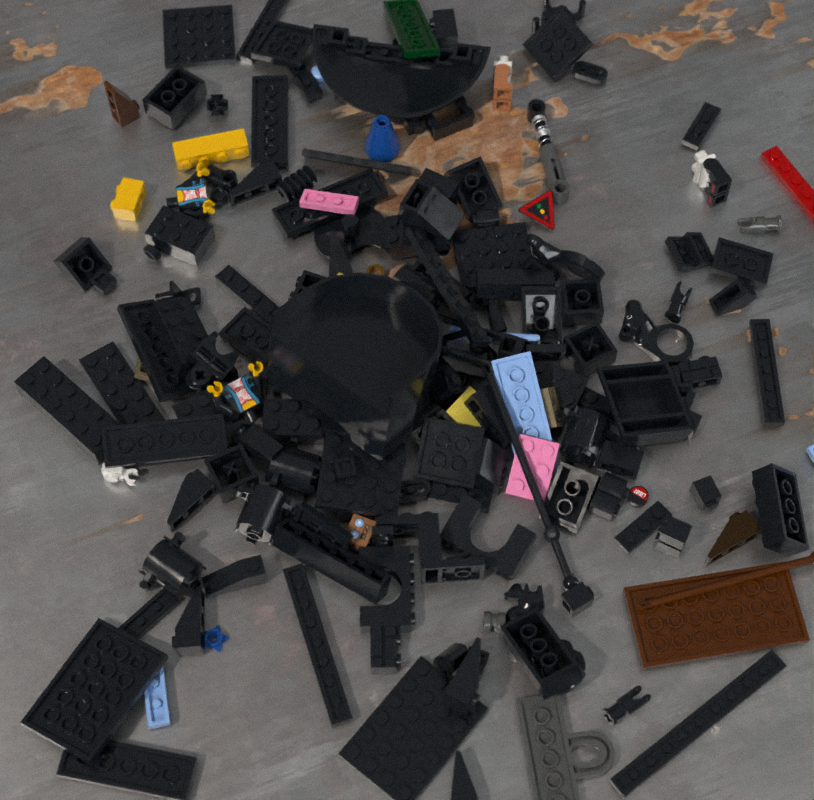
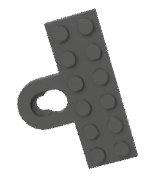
M558 693L546 700L541 695L516 698L533 800H580L576 780L601 776L611 768L615 758L612 742L607 736L596 731L567 734ZM586 745L588 747H595L599 751V757L592 759L586 765H579L573 761L571 751L577 746Z

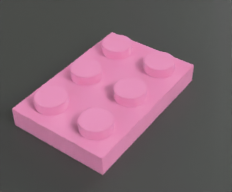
M520 434V443L545 503L560 444ZM515 452L505 493L534 500Z

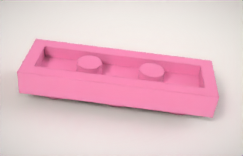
M304 189L299 203L300 208L355 215L359 197Z

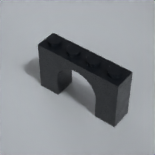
M463 494L440 533V539L443 540L441 544L451 550L453 547L460 550L459 554L465 558L471 555L484 557L486 570L490 567L497 571L495 574L504 580L510 578L513 580L537 538L536 533L517 524L507 543L501 549L493 552L479 550L472 544L470 534L473 524L483 509V505L470 496Z
M409 546L359 547L360 558L391 574L401 586L399 597L391 604L385 606H360V634H370V627L395 626L396 633H411V625H415V613H411V605H415V593H411L410 586H414V573H410V566H414V553H410Z

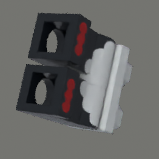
M705 150L695 153L694 159L697 162L691 168L694 172V183H699V188L708 195L707 203L710 208L726 202L732 183L731 177L716 160L714 153L708 155Z

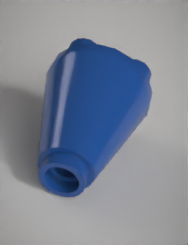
M379 115L371 125L365 140L364 151L370 159L386 163L397 157L400 152V142L389 118L385 115Z

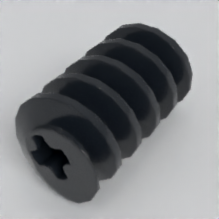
M305 165L302 169H298L296 173L290 174V177H285L284 181L280 180L276 188L279 195L286 202H290L289 196L292 199H296L295 193L301 196V189H308L307 185L313 188V181L317 182V178L312 169Z

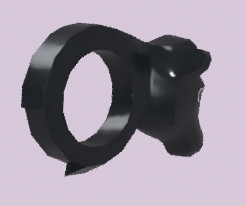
M531 233L528 234L527 243L532 247L533 256L551 268L560 266L579 279L599 278L601 282L605 276L603 269L594 261L588 259L587 256L575 251L559 250L539 236Z
M638 300L627 302L625 317L618 335L621 341L639 347L654 361H668L670 367L677 366L684 359H691L694 341L686 328L676 324L655 326L653 321L643 311L642 304ZM664 334H676L684 340L686 350L679 355H667L658 348V338Z

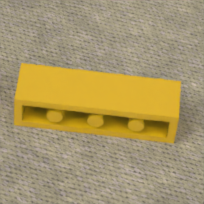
M244 128L172 142L178 171L197 167L200 162L209 165L250 156Z

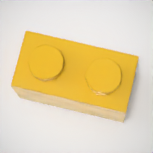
M122 178L121 183L116 188V197L112 199L110 206L115 218L136 222L147 192L144 181Z

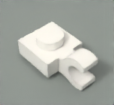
M103 463L101 468L104 479L109 482H124L125 480L130 486L136 485V480L130 479L132 475H139L136 469H124L123 467L105 469V463Z

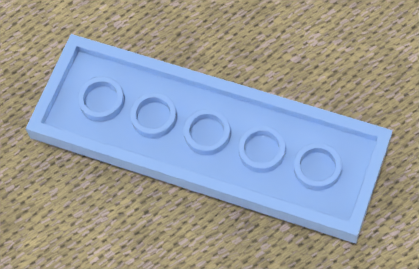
M531 351L492 360L496 381L518 437L520 434L553 442ZM557 457L553 471L558 470L559 467Z

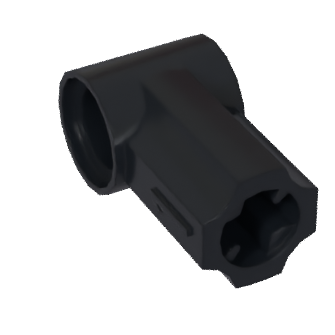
M207 164L210 174L208 176L202 175L205 180L224 188L228 194L238 185L237 175L233 170H223L212 164Z

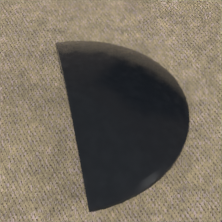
M314 24L312 33V47L316 65L329 88L352 107L375 116L385 115L388 118L423 116L450 105L464 95L479 78L491 50V47L455 42L454 49L439 47V56L405 59L399 45L368 42V38L350 36L349 28Z

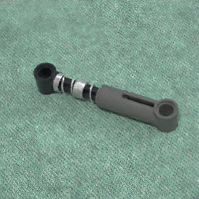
M534 99L528 104L527 120L533 124L534 130H536V138L538 143H540L539 155L549 189L553 192V203L562 205L568 201L570 185L566 181L556 145L551 144V134L548 126L545 124L547 122L545 114L546 104L540 99Z

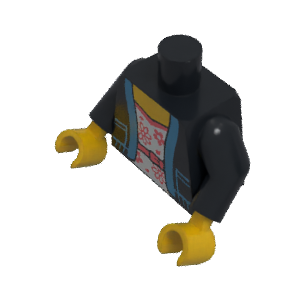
M203 162L197 165V171L189 179L176 186L177 197L166 198L167 207L172 209L179 208L181 213L198 220L211 217V214L215 213L213 208L215 203L208 199L205 179L202 176H208L210 170L207 169V164Z
M256 361V369H254L253 363H249L248 369L253 372L251 375L248 373L224 386L220 382L214 381L215 389L211 385L207 387V391L213 393L212 398L219 412L230 416L233 420L244 416L248 424H252L259 419L255 409L261 404L262 382L261 374H259L263 370L261 362Z

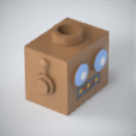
M353 514L350 523H346L344 526L345 530L354 535L349 549L359 552V547H370L372 543V526H376L375 521Z

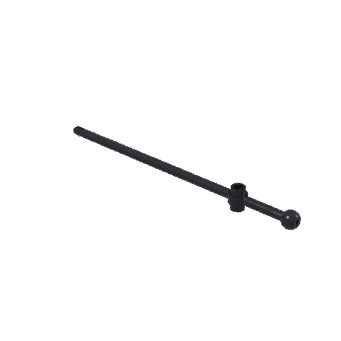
M487 363L490 373H487L485 365H483L485 375L545 527L544 539L553 548L564 577L562 585L567 591L577 585L579 581L570 572L559 543L560 531L551 523L491 365ZM550 533L556 534L552 538L548 536Z

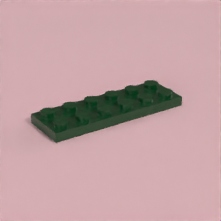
M418 0L383 1L384 11L405 59H415L417 57L431 58L440 55L439 45Z

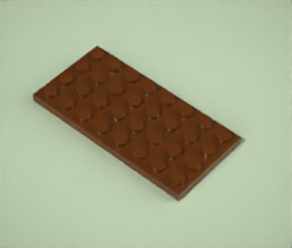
M784 562L624 587L623 593L642 670L808 643L810 638L789 570L652 608L639 609L649 605V603L638 605L641 601Z

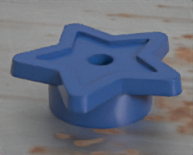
M219 625L214 629L205 631V649L214 648L217 652H220L222 643L229 639V636L221 633Z

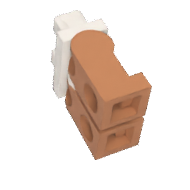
M498 56L497 61H494L492 86H494L493 111L511 110L513 83H510L512 62L508 61V56Z

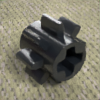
M211 94V98L206 101L207 110L212 112V116H224V112L229 109L228 100L223 98V94Z

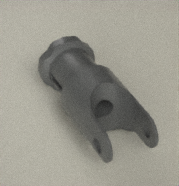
M780 215L772 218H765L764 216L740 218L737 221V224L740 226L748 225L739 229L740 234H758L774 230L780 232L782 230Z

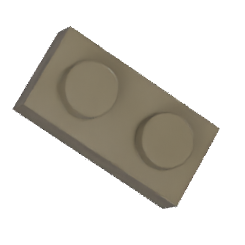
M555 387L540 389L549 427L564 426L563 420H560L557 416L561 410Z

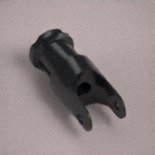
M682 281L677 283L669 301V309L664 314L665 320L670 323L677 324L681 321V313L686 308L692 288H689L684 296L680 291Z
M636 686L617 699L614 705L608 709L604 708L602 714L611 726H614L619 719L629 716L649 702L651 695L646 694L640 699H633L642 689L641 686Z

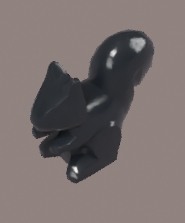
M515 583L508 592L504 593V599L517 600L518 606L511 607L506 612L505 619L507 623L535 608H538L540 611L545 609L542 585H539L537 590L532 592L529 590L528 583L525 584L524 590H522L519 583Z

